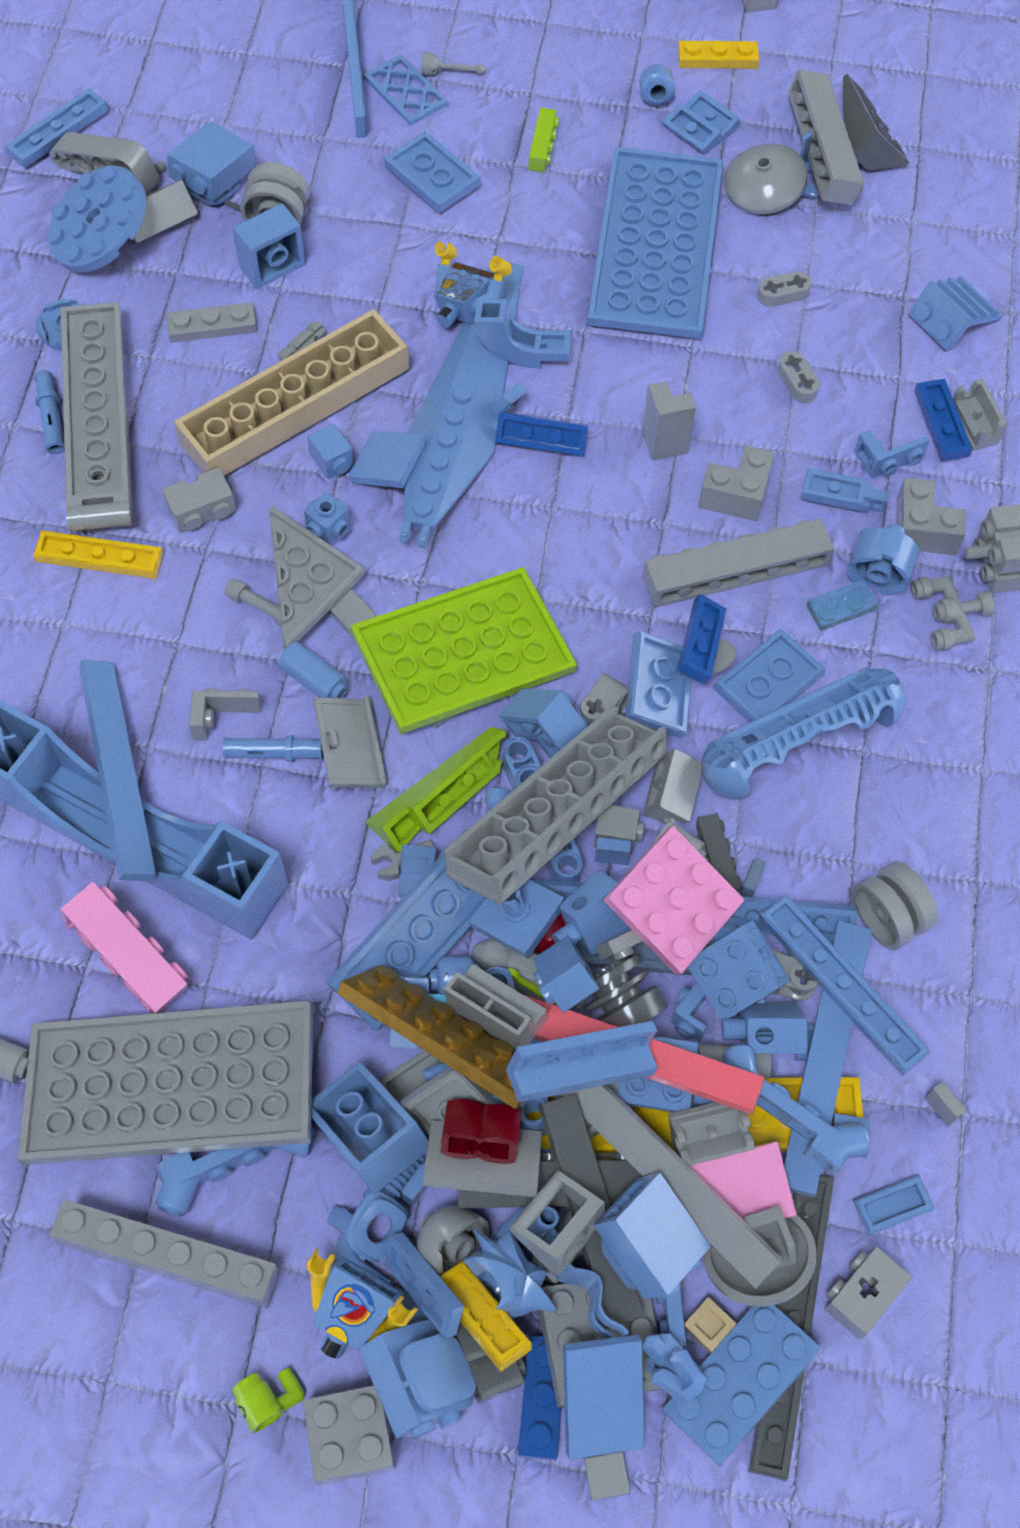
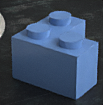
M522 688L499 714V717L514 736L524 737L527 740H536L549 758H552L589 726L587 720L573 708L571 699L559 690Z

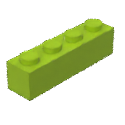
M540 107L529 153L528 170L545 172L546 165H550L551 155L549 153L553 152L554 142L552 140L556 139L557 130L555 128L559 126V117H557L556 109Z

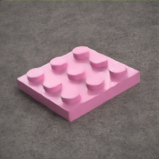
M671 826L663 832L603 901L675 975H679L684 972L744 902V898L674 826Z

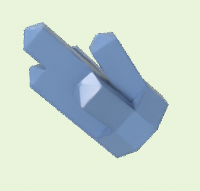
M670 1333L646 1335L642 1349L649 1356L646 1370L653 1374L651 1383L668 1392L677 1403H689L702 1393L707 1379L688 1351L683 1349Z

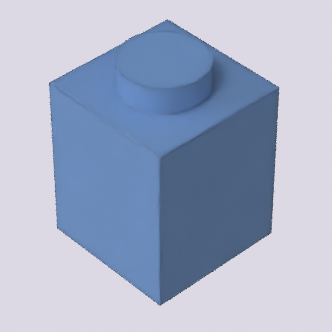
M334 423L307 436L310 455L327 479L344 474L349 468L354 466L352 448Z

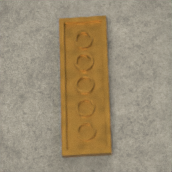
M379 965L341 982L337 992L338 995L514 1109L527 1102L518 1103L506 1071L515 1052L509 1043L490 1036L484 1032L479 1024L460 1017L454 1013L452 1007L430 998L422 988L408 984L397 977L396 972L388 967Z

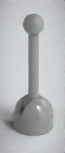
M423 52L421 75H434L440 68L473 71L478 75H483L486 71L483 64L470 66L441 63L435 54Z

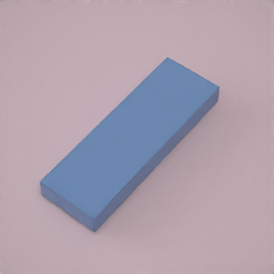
M403 1232L391 1235L385 1265L445 1339L455 1336L464 1305Z

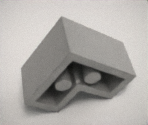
M745 445L739 469L709 463L702 485L698 508L757 522L775 452Z
M904 478L897 496L896 525L904 528L905 535L909 536L917 544L920 552L957 555L965 537L966 509L935 506V481Z

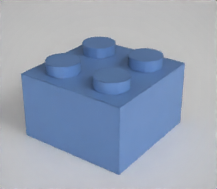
M283 203L267 209L263 213L233 227L239 268L256 289L305 265L301 226Z

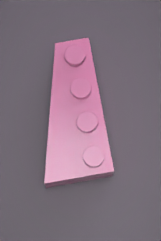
M94 882L90 883L60 909L63 923L70 930L75 927L77 928L76 933L81 938L82 943L90 951L97 950L101 954L99 958L107 969L116 977L120 975L124 979L122 981L124 986L151 1014L161 1013L187 990V983L184 980L188 976L176 962L169 964L161 956L164 950L152 936L146 939L137 930L141 925L129 911L122 913L115 906L114 903L118 900L105 885L99 888Z

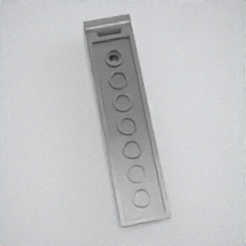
M119 302L60 307L66 518L68 528L71 532L133 525V502L121 306Z

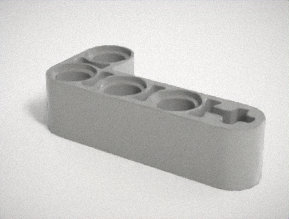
M66 132L49 152L51 160L59 168L68 171L90 173L106 166L123 167L142 183L146 195L151 193L160 182L159 174L148 152L141 144L133 140Z

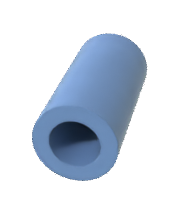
M293 642L281 654L278 667L319 698H344L348 691L346 686L347 678L299 642Z

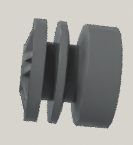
M635 954L630 958L613 961L593 974L599 990L593 993L596 999L585 1005L583 1009L585 1012H589L601 1007L604 1014L597 1020L617 1027L644 1023L662 1012L668 1005L657 986L640 991L637 985L649 973L645 969L631 976L628 970L641 962L638 955Z

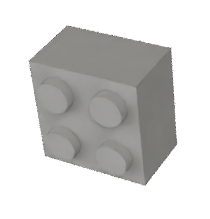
M374 1385L303 1400L313 1476L317 1486L395 1470L386 1413Z

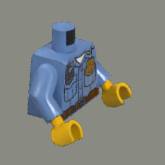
M441 241L437 242L435 253L442 260L441 264H438L434 293L440 309L436 319L446 328H449L455 320L473 324L478 299H502L505 296L503 292L504 281L502 279L511 273L512 266L508 261L498 256H493L489 262V268L492 272L459 262H454L450 266V261L457 255L456 247L448 242L446 250L444 243Z

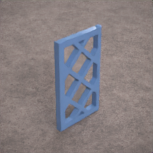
M401 54L363 74V79L410 126L449 105V101ZM401 63L408 71L393 70V67ZM377 75L386 76L385 83H378L374 77ZM391 77L406 78L405 85L390 84ZM410 79H417L424 88L409 86ZM388 91L403 92L402 99H394ZM407 94H422L421 102L406 101ZM427 95L434 96L438 102L435 104L426 103ZM404 108L419 109V112L411 116Z

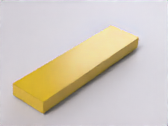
M41 530L33 557L35 562L156 579L163 557L162 547Z

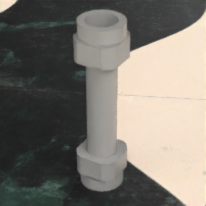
M231 579L225 588L226 596L238 604L244 601L274 617L275 624L281 626L278 605L250 591L248 584L241 580Z

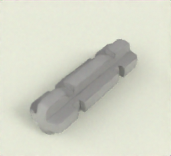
M312 321L306 327V332L304 330L288 343V348L284 347L278 353V359L282 361L314 343L315 339L319 340L325 334L322 324Z

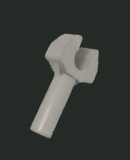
M430 840L415 845L433 847ZM388 845L379 847L371 856V863L375 865L382 861H389L391 865L377 872L378 879L386 881L398 879L401 868V851H393Z

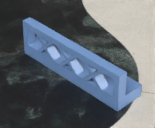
M654 1021L517 1047L506 1071L518 1103L654 1075L658 1067L648 1046L657 1032Z

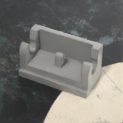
M983 378L975 380L968 392H965L963 385H961L953 396L957 411L973 449L972 451L999 444L1007 426Z
M677 749L667 752L655 764L642 815L651 817L665 825L670 820L672 822L676 820L684 824L690 822L702 775V762Z
M713 1102L668 1114L672 1144L677 1155L689 1166L755 1149L753 1138L747 1128L751 1126L747 1113Z

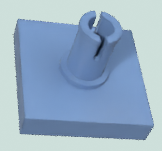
M528 879L501 905L486 898L469 923L473 929L528 959L560 914L559 908L565 899Z

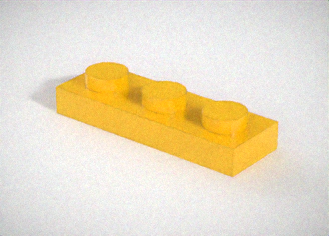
M678 41L679 68L758 69L757 41Z

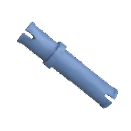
M42 370L35 373L34 380L37 388L35 401L37 407L40 408L45 448L50 454H60L65 450L58 411L60 398L58 393L55 392L52 372Z
M286 735L285 739L224 737L223 740L224 758H285L286 761H294V758L323 759L320 738L294 739L293 735Z

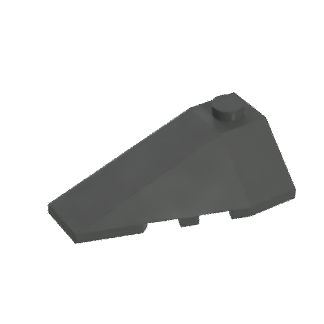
M846 74L843 77L844 123L858 164L861 163L867 170L904 167L910 162L902 147L888 133L890 129L876 113L877 110L865 91Z

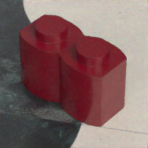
M468 1099L448 1100L440 1153L458 1159L478 1157L491 1163H515L521 1110L518 1108L514 1109L506 1104H489L484 1106Z

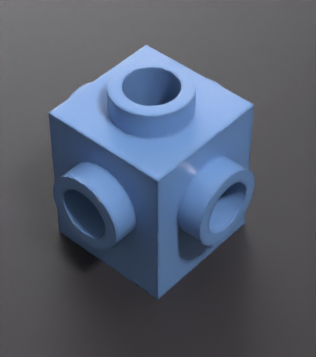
M325 492L318 499L312 500L304 511L306 529L333 546L350 531L348 507L342 500L334 499Z

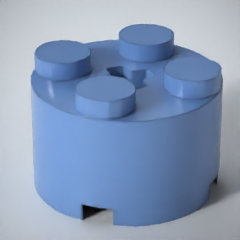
M891 524L887 528H863L860 530L849 563L848 574L857 585L866 589L868 584L877 587L876 593L893 595L901 593L906 589L911 580L920 549L909 536L905 535L904 528L899 525Z

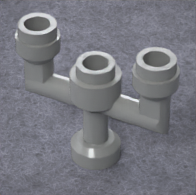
M950 576L936 579L921 577L911 581V593L914 599H927L934 593L943 592L945 599H940L938 603L933 604L934 619L942 624L955 622L958 629L956 630L941 628L931 633V643L934 650H949L955 644L976 640L965 614L978 612L985 617L994 613V599L989 591L979 592L974 600L959 602V596Z

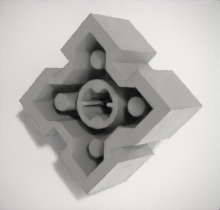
M1020 504L991 507L985 521L981 523V529L977 538L974 539L973 547H966L964 551L967 560L980 558V561L984 562L981 566V577L984 582H987L991 594L1020 590Z

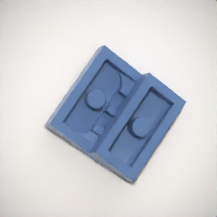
M701 90L686 105L680 103L663 121L665 127L702 153L720 144L741 124L740 117Z

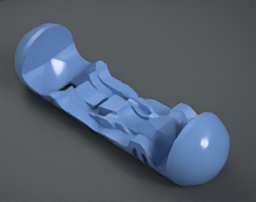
M866 667L859 670V672L845 676L723 735L719 740L711 741L707 745L702 757L704 779L708 786L721 797L732 800L743 799L749 794V778L757 766L769 762L776 765L783 763L790 749L808 742L816 734L834 731L850 723H853L859 730L869 728L875 720L885 727L895 724L900 719L906 706V694L903 684L895 673L883 668L873 669ZM742 738L754 742L747 744L745 741L742 740Z

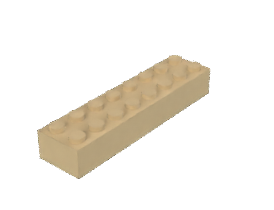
M372 309L175 420L174 425L178 442L203 473L219 467L223 476L407 371L409 369L408 346L375 309Z

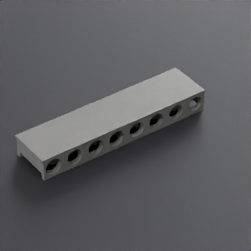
M612 705L444 849L447 869L446 876L501 905L667 754L666 729L660 727L655 731L618 714V707Z

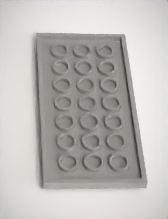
M311 1001L33 1023L30 1035L28 1055L30 1061L27 1065L18 1161L22 1165L311 1143L313 1005Z

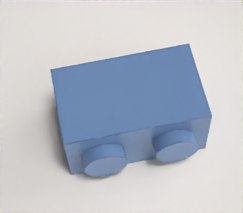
M568 935L533 958L537 968L533 975L540 985L539 990L550 1006L556 1003L563 1013L599 990L586 959Z

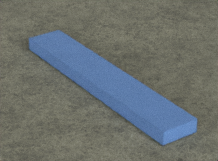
M784 895L760 914L759 920L902 1076L929 1055L931 1050L787 895Z

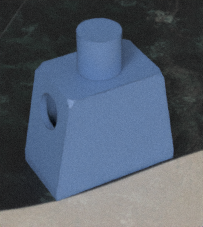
M599 870L561 903L559 909L566 925L552 934L553 941L557 943L568 935L573 943L588 955L598 954L595 949L596 946L632 930L603 901L618 882Z
M794 1001L752 1004L740 1011V1018L721 1020L722 1039L741 1040L743 1044L752 1047L754 1053H807V1018Z

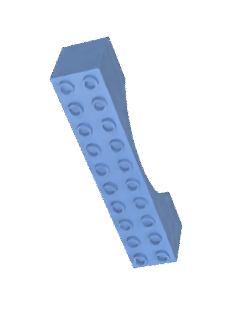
M0 701V801L116 864L99 772L74 753L50 727ZM141 800L156 871L153 881L146 882L251 940L288 885L280 852L223 821L213 825L186 821L161 811Z

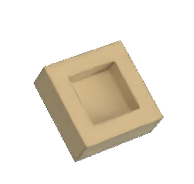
M708 1297L684 1323V1329L711 1354L737 1323Z

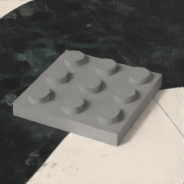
M567 1283L540 1287L557 1310V1312L539 1310L557 1408L564 1407L563 1344L607 1339L597 1334L589 1324L590 1298L587 1291L581 1286ZM637 1289L644 1316L621 1325L629 1332L626 1336L638 1334L643 1344L646 1335H658V1329L651 1299H644ZM596 1316V1320L602 1326V1328L613 1333L616 1337L623 1336L619 1331L613 1328H606V1326L600 1320H598ZM642 1349L643 1393L662 1390L651 1383L653 1374L646 1370L649 1356Z

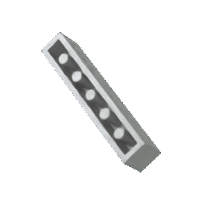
M798 69L788 94L802 137L808 132L812 133L810 149L807 155L821 199L826 202L853 205L858 194L863 190L864 179L861 175L858 161L855 158L828 74Z
M822 519L814 521L804 520L793 526L775 527L767 532L755 535L745 534L738 539L726 542L716 541L709 546L701 548H687L676 554L655 556L645 561L643 579L653 606L656 608L697 598L700 594L706 596L829 566L834 547Z
M65 1199L61 1203L49 1236L59 1245L266 1309L268 1308L280 1273L275 1263Z

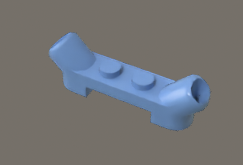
M734 1045L728 1047L722 1054L723 1063L759 1075L754 1050L749 1045ZM764 1080L756 1105L811 1143L804 1155L824 1170L837 1174L847 1159L866 1156L870 1148V1139L864 1125L853 1123L831 1127L820 1119V1114L814 1108L806 1104H798L789 1097L790 1094L784 1087L777 1083L770 1084Z
M311 1125V1143L215 1150L195 1161L190 1152L176 1153L164 1159L156 1166V1171L162 1182L156 1204L163 1212L181 1217L187 1214L198 1185L209 1180L211 1183L223 1180L231 1174L230 1170L242 1164L244 1166L256 1164L265 1157V1153L275 1148L305 1157L312 1150L316 1138V1130Z

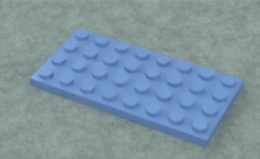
M614 147L587 325L695 339L702 338L723 159Z

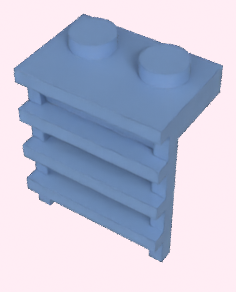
M958 276L956 280L952 277L948 278L946 282L943 279H939L937 283L929 281L908 312L946 351L954 348L969 326L998 321L1003 316L962 276Z

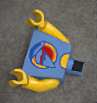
M315 1248L306 1264L308 1272L311 1273V1305L316 1312L314 1323L319 1328L328 1332L320 1349L331 1358L339 1359L346 1345L359 1350L381 1333L406 1326L418 1311L416 1307L413 1310H407L402 1305V1300L404 1299L403 1292L344 1257L338 1260L330 1270L335 1260V1255L330 1254L328 1259L324 1260L318 1254L319 1249Z

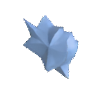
M472 1227L482 1250L462 1261L499 1303L496 1309L505 1311L510 1318L523 1316L533 1310L557 1312L548 1296L540 1288L548 1272L541 1269L542 1264H532L526 1260L511 1231L509 1230L495 1242Z

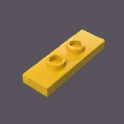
M463 1261L439 1276L464 1305L460 1322L500 1372L532 1350V1343L505 1311L496 1309L499 1303Z

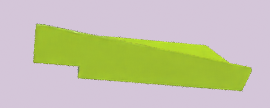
M490 727L370 817L366 821L368 827L396 852L402 851V845H407L420 829L427 834L433 832L500 773L502 761L498 759L500 741L506 737L504 729Z

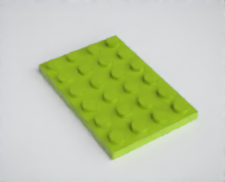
M524 567L350 625V633L400 734L518 693L522 688L529 689L574 673L577 669L576 661Z

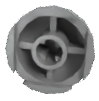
M458 1205L444 1206L426 1215L421 1221L416 1249L435 1272L441 1276L462 1262V1260L473 1255L477 1250L479 1242L472 1227L489 1237L488 1221L468 1208H459Z

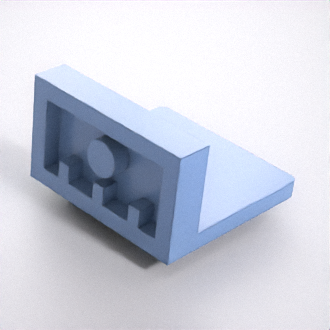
M753 920L701 951L688 966L720 1020L729 1019L791 980Z
M659 1036L652 1038L697 1054L698 1043ZM642 1077L619 1082L618 1096L627 1105L672 1113L691 1107V1093Z

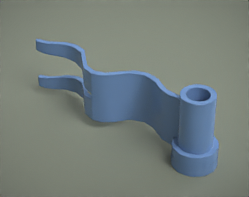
M547 1206L528 1229L549 1245L558 1236L554 1229L559 1221L557 1211ZM569 1264L560 1277L553 1273L562 1283L581 1286L587 1291L590 1298L588 1321L591 1328L597 1334L606 1338L616 1337L613 1333L602 1328L597 1322L596 1316L604 1325L619 1331L623 1336L629 1333L624 1326L611 1320L604 1313L601 1306L603 1283L600 1276L595 1272L575 1268Z

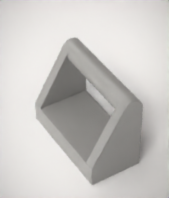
M556 1171L509 1227V1230L549 1270L560 1277L597 1231L593 1224L605 1213V1202L562 1172ZM562 1189L580 1209L549 1245L528 1229Z

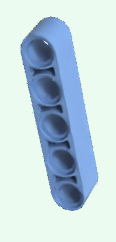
M515 736L505 742L502 764L512 790H514L538 770L541 765L532 744L526 738ZM513 754H521L524 756V758L517 760L513 759L510 756ZM574 839L545 864L551 880L580 882L583 862ZM562 866H570L575 871L570 874H565L561 872L559 868Z

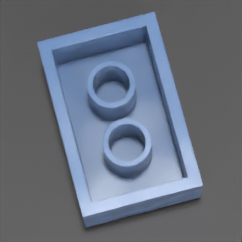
M360 1061L312 1099L311 1120L374 1195L427 1152L428 1140L417 1122Z

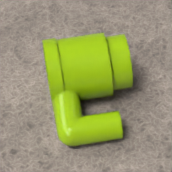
M290 1367L277 1375L286 1391L285 1394L277 1399L267 1382L262 1381L258 1373L247 1376L232 1388L231 1391L236 1398L235 1404L247 1422L252 1434L274 1423L285 1411L304 1399V1390Z

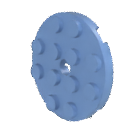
M106 166L90 173L82 174L61 201L55 205L51 213L52 219L47 239L50 251L55 259L69 270L75 272L93 271L116 259L121 254L118 249L128 238L134 239L143 222L146 211V193L142 183L130 171L119 166Z

